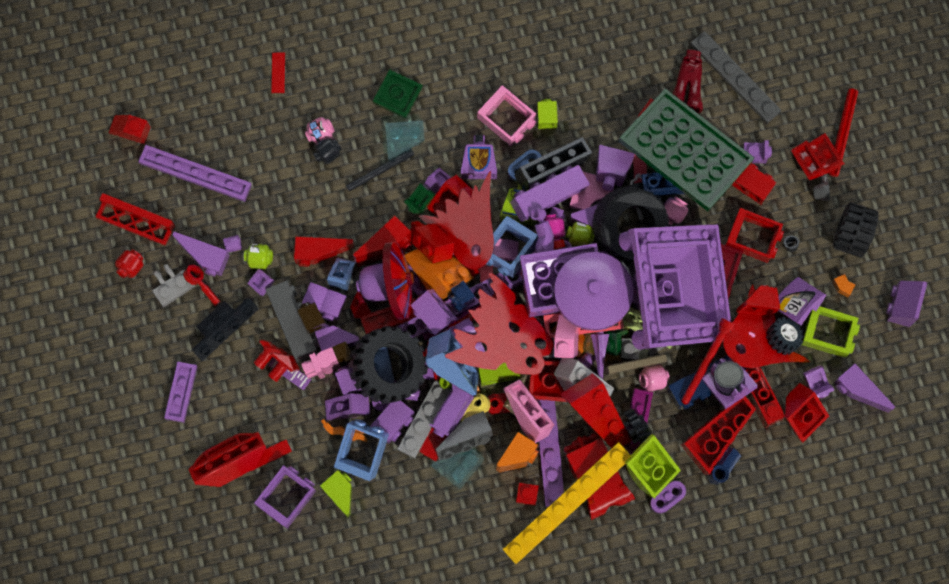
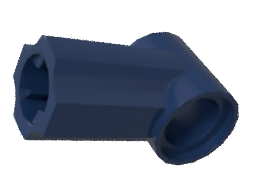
M728 447L711 473L707 475L708 481L714 485L725 482L741 457L739 452L734 448ZM715 470L721 473L720 480L715 477Z

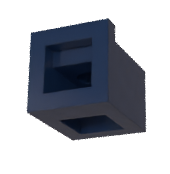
M464 280L453 287L451 294L448 295V298L458 312L475 301L474 294Z

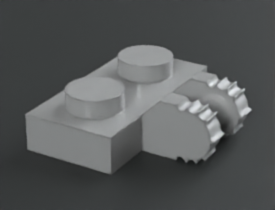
M168 264L164 265L165 271L171 277L166 282L163 280L160 272H154L161 285L152 291L163 307L195 287V285L185 280L183 275L185 269L174 275Z

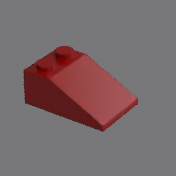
M394 216L353 254L355 265L360 267L382 260L384 245L387 242L396 241L402 251L406 252L412 245L411 231Z

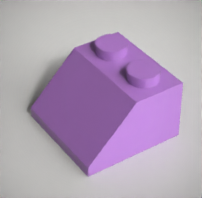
M900 281L896 286L894 285L890 295L893 297L892 303L888 304L886 310L888 315L887 321L907 327L915 323L919 318L927 282Z

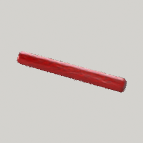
M850 88L847 92L835 143V149L842 160L858 96V90ZM841 167L829 172L828 174L833 177H838Z

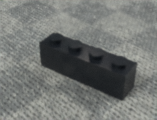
M581 137L521 166L514 177L522 190L526 191L537 182H545L546 178L552 174H561V171L570 165L573 168L586 162L592 151L584 138Z

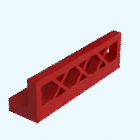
M102 193L99 199L102 204L96 214V219L166 246L175 227L172 220ZM106 206L114 210V216L109 218L102 216ZM127 214L131 216L133 222L124 225L119 217ZM144 221L148 223L150 229L142 232L138 230L136 224ZM160 228L167 230L163 240L155 236V230Z

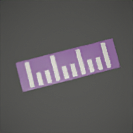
M273 357L268 366L274 368L278 361ZM287 369L282 375L302 390L312 380L308 379L299 370L290 372Z

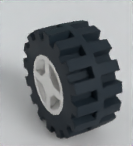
M779 318L766 332L768 334L766 338L770 340L768 342L769 345L772 344V349H777V353L780 354L782 352L783 355L791 354L798 349L804 339L802 335L803 330L799 329L800 325H796V322L791 321L790 318Z

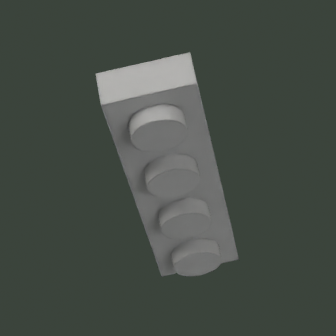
M436 381L433 383L400 443L399 451L414 459L416 458L432 429L430 424H434L435 416L452 389H443Z

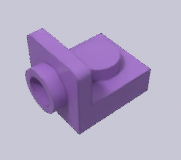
M764 140L763 143L744 142L743 149L754 157L752 163L766 164L768 157L771 158L772 147L769 146V140Z

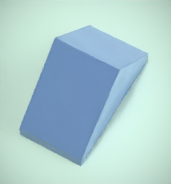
M336 258L327 278L329 286L348 291L355 262Z

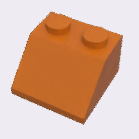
M518 432L497 463L496 471L500 473L526 467L528 463L533 464L539 453L537 451L538 444Z

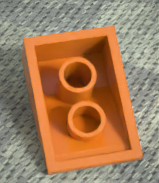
M419 249L404 255L427 290L434 289L442 300L447 298L451 294V289L464 280L466 285H468L473 279L466 267L453 256L452 259L432 263Z

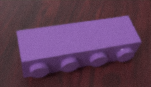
M570 165L564 168L560 175L552 174L546 178V182L542 184L537 182L530 186V190L526 192L521 190L514 194L515 198L510 204L520 221L523 222L531 218L530 213L533 210H546L585 190L590 184L580 166L577 165L572 168Z

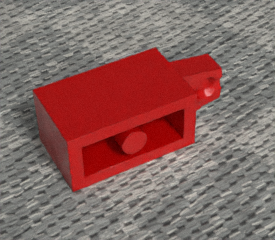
M419 221L411 222L412 244L432 263L452 259L455 242L435 223L423 225Z

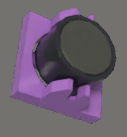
M720 359L717 365L715 363L712 365L711 372L702 378L704 384L725 409L757 388V384L744 368L731 359L727 361Z

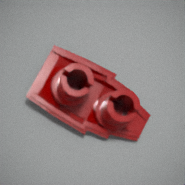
M264 339L259 341L264 350L254 361V364L260 369H264L271 358L274 357L278 363L268 374L272 380L278 382L287 369L290 372L300 369L293 355L276 347L270 341Z

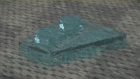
M423 120L385 123L388 160L425 141Z
M471 449L468 452L458 453L450 459L436 461L432 463L431 467L461 490L485 459L475 450Z

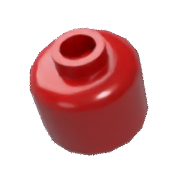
M125 250L115 261L116 273L122 278H134L144 266L143 257L135 250Z

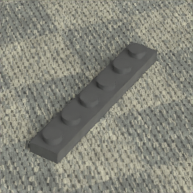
M705 31L691 42L690 45L694 50L701 52V57L766 124L781 112V109Z

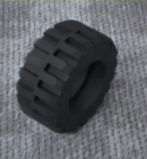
M390 326L378 328L365 334L354 345L355 350H352L350 357L353 358L349 362V368L353 370V373H350L351 379L355 378L356 383L354 386L356 389L361 388L363 390L361 394L364 397L370 396L371 401H380L381 404L394 403L410 397L411 394L419 390V385L424 383L425 378L423 375L427 374L428 370L425 367L427 356L424 357L422 353L425 349L423 346L418 345L419 339L416 336L410 337L411 332L408 330L401 331L402 329L396 326L393 328ZM382 347L392 349L401 359L402 374L395 383H388L382 380L375 370L374 357L377 350Z

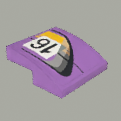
M797 277L779 294L780 310L778 311L802 326L811 310L817 311L826 294Z

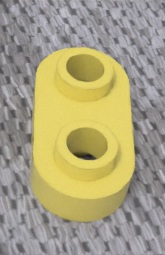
M483 394L474 395L460 422L483 411L486 413L490 408L489 398ZM481 400V405L477 406V401Z

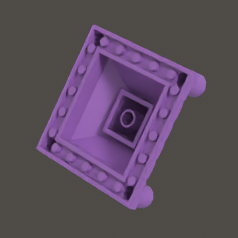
M718 224L633 228L621 233L619 237L621 248L624 251L633 250L636 273L632 279V303L641 311L643 329L635 331L632 335L634 347L642 350L713 342L719 332L718 324L720 320L724 318L731 322Z

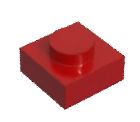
M519 483L516 503L536 506L539 486Z

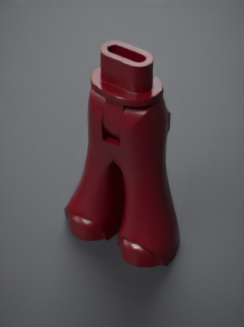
M686 50V56L682 59L677 82L672 94L684 102L687 84H690L686 105L699 114L703 111L701 98V52Z

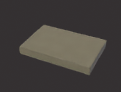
M662 354L609 365L604 369L605 376L660 365L667 362L666 355Z

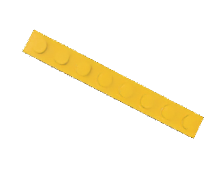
M618 442L514 538L503 551L515 564L521 561L623 467L625 461L631 456L630 453Z

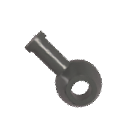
M825 174L820 176L821 184L813 187L814 198L821 201H830L828 176Z

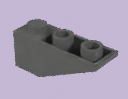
M484 411L465 418L436 449L439 461L450 459L458 453L468 452L473 447L485 445L494 440L492 429Z

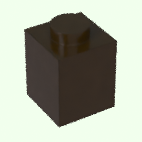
M310 302L304 303L297 310L307 335L325 327V322L315 302L312 304Z

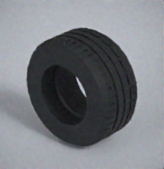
M621 187L612 190L608 195L606 194L601 199L602 201L599 202V205H597L592 220L593 234L599 246L612 256L629 262H634L633 250L624 251L621 248L617 231L618 219L626 209L635 206L641 210L644 217L643 228L669 226L668 213H666L667 210L662 201L653 193L635 187Z

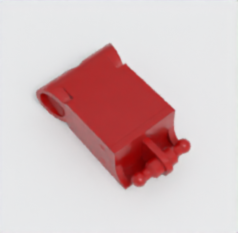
M595 433L588 437L579 436L571 445L564 447V452L569 453L566 455L569 461L568 466L575 481L581 478L608 453L602 438L597 440L598 436ZM618 471L586 500L590 520L604 515L610 506H622L635 500L632 492L623 483Z

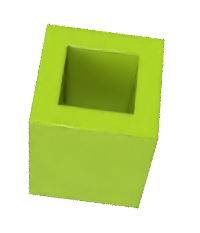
M543 99L537 103L538 129H557V101Z

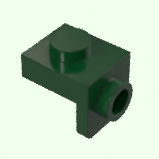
M420 183L411 196L403 202L407 205L406 208L410 212L419 214L425 211L436 194L426 185Z
M628 329L604 331V334H609L606 354L614 356L621 354V336L627 334Z

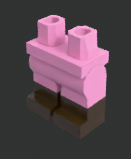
M345 341L321 351L317 356L315 353L309 355L311 360L301 365L308 379L317 375L322 379L325 377L324 374H331L338 367L346 364L349 366V362L353 358L350 357L351 351Z

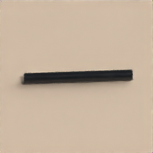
M409 149L345 185L347 190L350 192L414 156V152L412 149Z

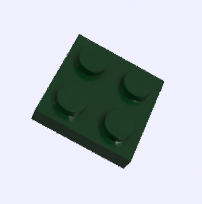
M389 69L373 99V104L407 119L423 89V85Z

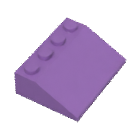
M597 243L520 256L529 317L560 312L554 297L555 281L559 271L565 263L577 255L598 252Z

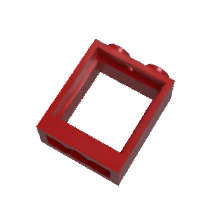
M740 208L725 245L742 250L744 255L768 263L771 258H775L778 248L775 245L783 237L784 231L781 230L783 224ZM744 220L774 231L766 254L736 243Z

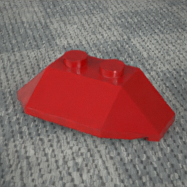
M259 432L239 433L202 452L188 470L195 485L221 487L255 469L266 446Z

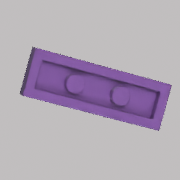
M177 362L164 417L166 420L185 423L197 365Z

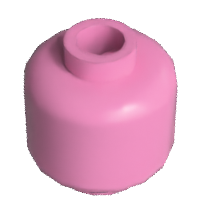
M676 196L668 198L664 203L670 225L673 222L680 224L689 211L686 207L688 204Z
M661 365L645 367L642 373L639 374L640 384L647 391L664 389L667 386V381L670 379L669 372Z

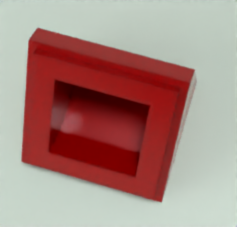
M357 292L350 308L354 317L360 318L370 314L371 310L362 294Z

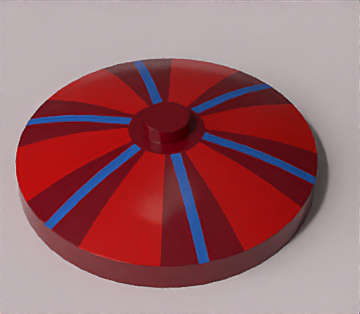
M396 241L387 242L383 249V274L388 300L395 317L398 320L407 319L411 313L414 277L409 270L407 260L399 244Z

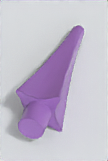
M604 331L590 335L596 357L598 376L603 379L609 334H604Z

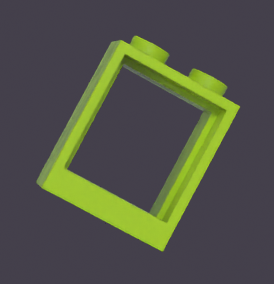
M820 306L817 311L812 309L807 319L803 334L804 339L801 345L846 358L849 353H853L855 343L852 341L854 335L857 336L860 324H857L859 318ZM819 314L850 323L844 348L813 339Z

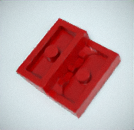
M826 133L810 143L806 140L791 150L809 180L823 176L845 164Z

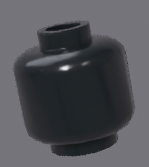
M325 137L314 144L315 152L313 155L318 163L322 161L324 164H330L340 157L342 149L334 137L332 139Z

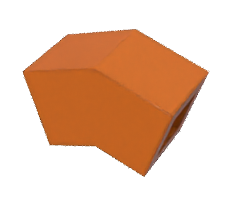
M845 274L834 278L832 281L836 291L846 297L851 295L855 284L848 281Z

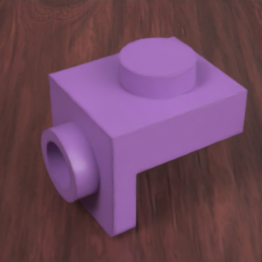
M819 365L803 373L808 388L814 391L818 398L827 397L830 392L834 391L833 386L828 383L822 366Z

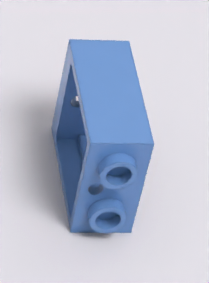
M506 216L493 233L494 246L505 231L519 238L526 245L511 265L493 253L486 265H493L502 275H509L514 278L521 268L520 256L531 254L534 251L538 236L533 231Z
M359 419L347 423L334 468L371 481L377 475L389 434L384 432L383 428L377 426L370 427L366 425V422ZM355 430L380 439L371 467L347 458Z

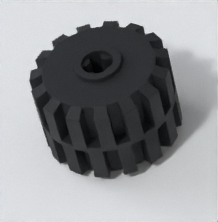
M849 202L837 226L833 240V249L862 258L874 238L879 212Z

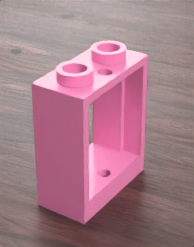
M503 85L477 112V118L510 146L514 143L518 144L524 137L523 133L527 129L531 130L536 124V113ZM504 100L527 118L512 136L508 135L488 118Z

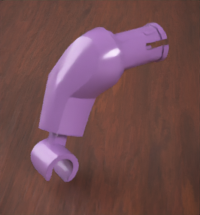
M543 209L533 210L530 213L531 218L538 220L539 223L535 225L538 236L536 250L531 254L552 251L554 248V234L549 221H544L546 212Z

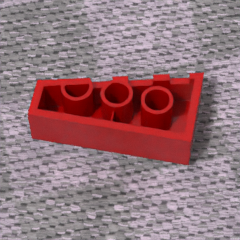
M745 396L727 409L723 408L682 442L680 446L703 474L709 475L756 408Z

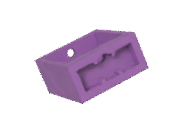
M283 465L254 504L288 529L316 490L313 488L314 483L307 478L302 480L297 476L299 474L298 471L291 466L286 468ZM286 475L308 491L288 518L265 502Z

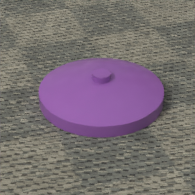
M599 252L583 253L570 259L559 271L554 287L555 302L563 317L576 327L593 331L607 329L617 324L627 314L633 300L632 279L624 265L614 257Z

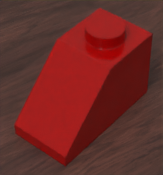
M115 115L109 129V134L145 144L151 127L145 119L132 115Z
M768 285L759 286L737 308V313L771 317L780 310L777 288L769 287Z

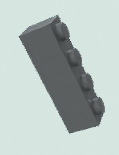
M286 280L267 288L266 292L296 362L309 358V355L313 353L318 354L316 348L319 347L316 337H311L310 334L307 335L298 316L297 310L300 309L302 304L301 302L296 303L294 296L297 293L293 284L289 286Z

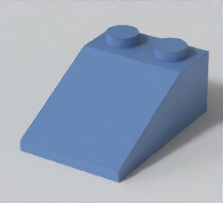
M450 329L429 338L427 357L425 359L427 366L430 369L432 368L436 375L472 396L476 395L479 376L477 369L445 357V354L462 348Z

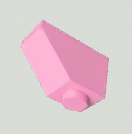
M559 315L554 357L574 359L578 355L579 327L571 324L563 315Z

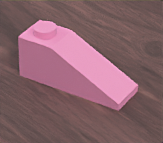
M521 380L505 387V394L526 436L535 443L548 437L555 424Z

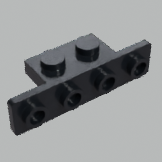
M249 297L235 310L223 301L196 326L205 337L192 351L201 361H204L258 310L257 306Z

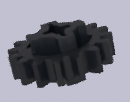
M631 408L623 413L626 422L623 424L633 444L638 443L640 446L651 435V432L642 415H637L634 409Z

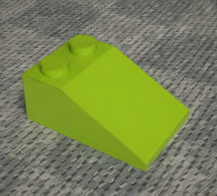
M653 434L625 461L633 481L652 498H655L681 471Z

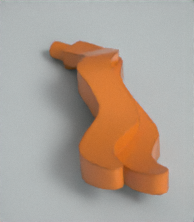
M324 419L321 421L329 434L344 436L346 430L344 427H332ZM355 430L352 441L362 440L367 442V438L363 435L367 434Z

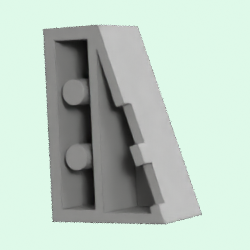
M562 358L554 372L564 391L592 373L597 376L581 362L571 358ZM597 376L604 383L609 396H611L614 388Z

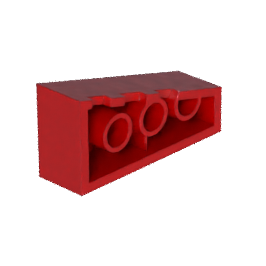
M593 373L560 394L611 448L618 442L623 447L631 442L604 383Z

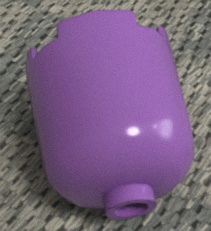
M383 263L364 267L360 272L359 280L356 281L358 292H361L368 301L388 300Z

